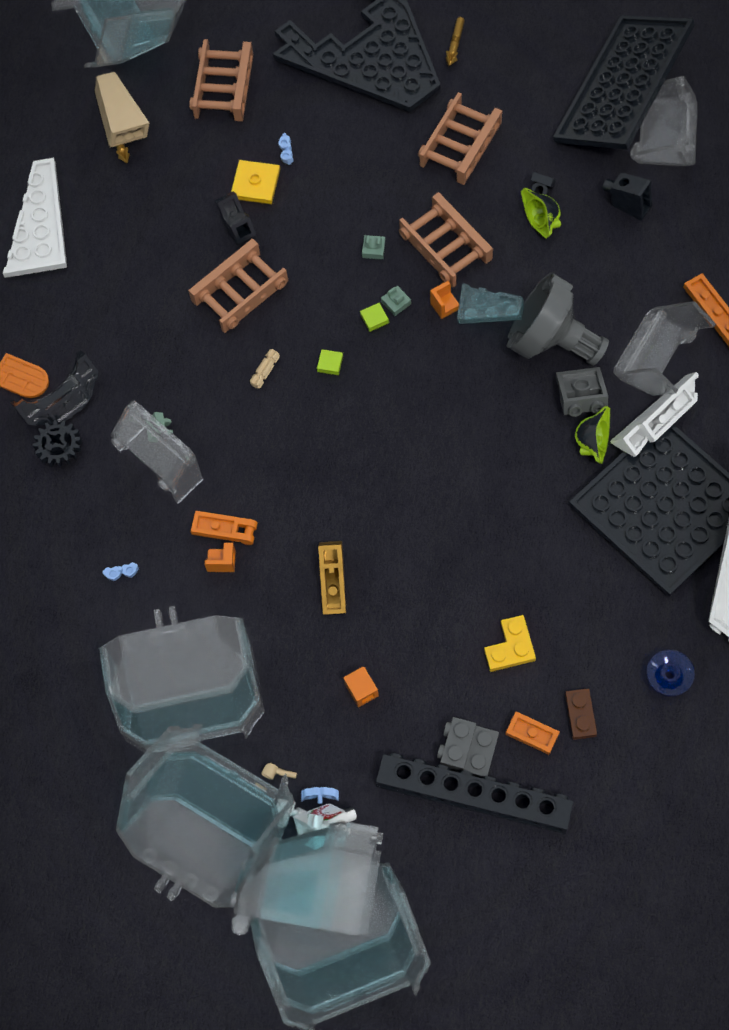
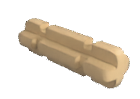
M273 349L267 352L266 358L262 360L255 371L256 374L250 379V384L257 389L261 388L264 383L263 380L268 377L274 367L273 364L279 359V353Z

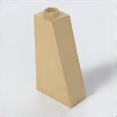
M112 72L97 76L95 94L109 146L114 147L146 138L149 122L117 74Z

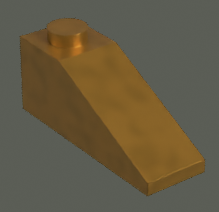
M342 541L319 542L323 614L346 613Z

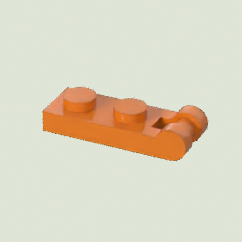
M195 511L191 534L253 545L255 538L253 532L257 529L258 522L252 519ZM239 527L245 528L244 533L238 532Z

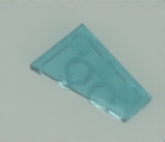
M462 284L457 320L459 324L522 320L524 300L521 296L503 292L493 293L487 291L486 288L479 287V289L471 288L468 284Z

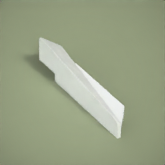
M694 372L684 376L610 442L633 457L639 454L648 440L650 443L655 442L697 402L698 393H695V379L698 378V373Z

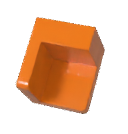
M449 281L430 290V303L441 319L460 309V304L451 293Z
M224 543V549L208 550V559L205 560L207 572H235L236 550L233 543Z
M361 667L343 677L344 684L358 708L379 696L378 689L365 667Z

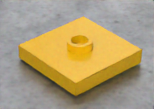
M239 160L232 191L237 194L239 200L272 204L280 165Z

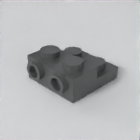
M600 367L556 372V381L564 415L570 414L576 417L583 412L591 411L597 414L604 406H608V393Z
M453 717L452 723L447 722L443 736H447L446 744H441L437 758L441 759L440 765H445L451 770L458 772L460 770L469 771L474 774L473 776L480 778L488 776L499 732L476 726L474 722Z

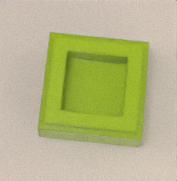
M380 303L360 311V315L369 332L389 323V319Z
M322 349L317 371L339 375L343 353Z

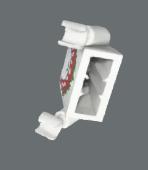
M286 798L281 800L280 810L287 816L293 815L299 839L320 851L350 835L349 822L356 820L357 817L355 810L351 806L340 809L332 804H326L305 811L299 807L294 809L296 802Z

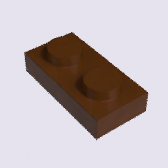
M590 690L566 691L565 697L572 739L596 737L597 731Z

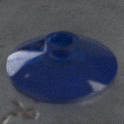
M664 650L658 652L648 663V681L653 689L660 694L666 696L681 695L691 687L694 681L695 671L693 664L686 655L679 651ZM671 672L674 678L668 679L665 673Z

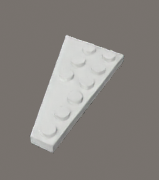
M54 158L33 161L28 179L29 185L23 197V207L19 212L13 234L12 247L7 256V266L4 267L3 271L5 278L67 268Z

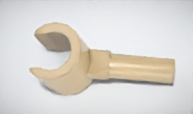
M272 763L266 764L262 771V776L273 780L275 774L295 779L297 775L295 772L282 770Z

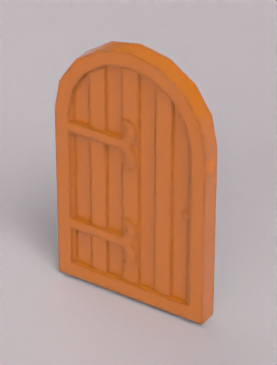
M6 353L0 362L1 388L27 398L38 397L47 390L49 377L44 369Z

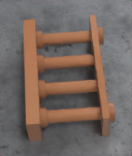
M204 39L203 46L199 48L198 53L200 63L194 97L190 98V110H193L194 117L199 119L201 108L230 110L234 114L235 121H243L253 60L251 42H243L242 50H239V52L210 50L208 40ZM209 58L238 60L240 65L236 66V68L208 67ZM206 75L236 77L237 83L233 85L205 83ZM203 92L233 93L234 100L230 102L202 100Z
M458 92L455 98L449 101L446 113L426 145L421 146L418 153L420 166L424 167L427 161L431 159L454 169L457 173V182L465 185L502 123V110L494 108L491 115H484L463 106L462 94ZM457 113L484 123L482 130L476 131L453 121ZM450 128L474 138V143L472 146H466L443 135ZM438 144H442L465 154V158L463 161L457 162L434 152Z
M439 192L432 196V209L409 225L403 218L399 220V233L404 240L408 239L439 272L440 278L444 282L449 281L452 287L456 286V273L475 259H481L485 264L492 260L493 248ZM436 216L441 217L445 221V224L423 239L416 232V230ZM449 230H454L458 238L437 253L429 246ZM463 244L468 245L472 249L471 253L451 267L442 260Z
M253 238L188 290L191 301L196 306L201 302H206L221 317L219 322L224 333L229 329L235 328L241 319L275 291L282 289L288 282L285 268L275 273L259 257V245ZM249 263H254L269 278L262 286L257 284L243 270ZM233 276H238L253 291L246 299H243L227 283ZM217 289H222L237 304L229 313L211 296Z

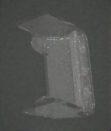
M695 301L655 307L645 315L613 372L621 381L650 395L676 394L678 389L662 374L679 344L692 342L699 329L712 328L716 323Z
M132 400L125 407L111 433V442L118 451L129 449L157 475L159 479L158 485L165 492L168 490L172 492L175 502L179 503L203 480L194 453L139 403Z

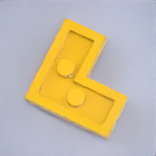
M524 615L501 620L506 642L484 647L490 672L536 661Z

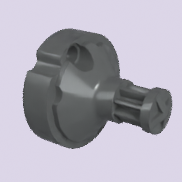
M549 273L536 285L519 310L507 337L509 341L506 346L524 358L530 359L534 355H538L558 345L567 351H573L586 359L588 364L594 366L604 356L609 340L604 336L599 337L585 328L584 324L573 318V293L571 292L573 285L556 274Z

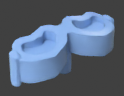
M283 133L278 143L283 151L280 157L285 164L290 165L293 162L291 140L286 133Z
M132 562L122 567H107L103 570V574L112 581L119 579L121 574L132 578L139 570V567Z
M327 787L307 788L301 791V802L317 797L318 804H322V797L339 801V791Z

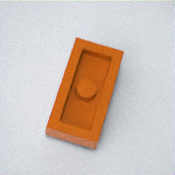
M515 712L506 735L550 755L560 731Z

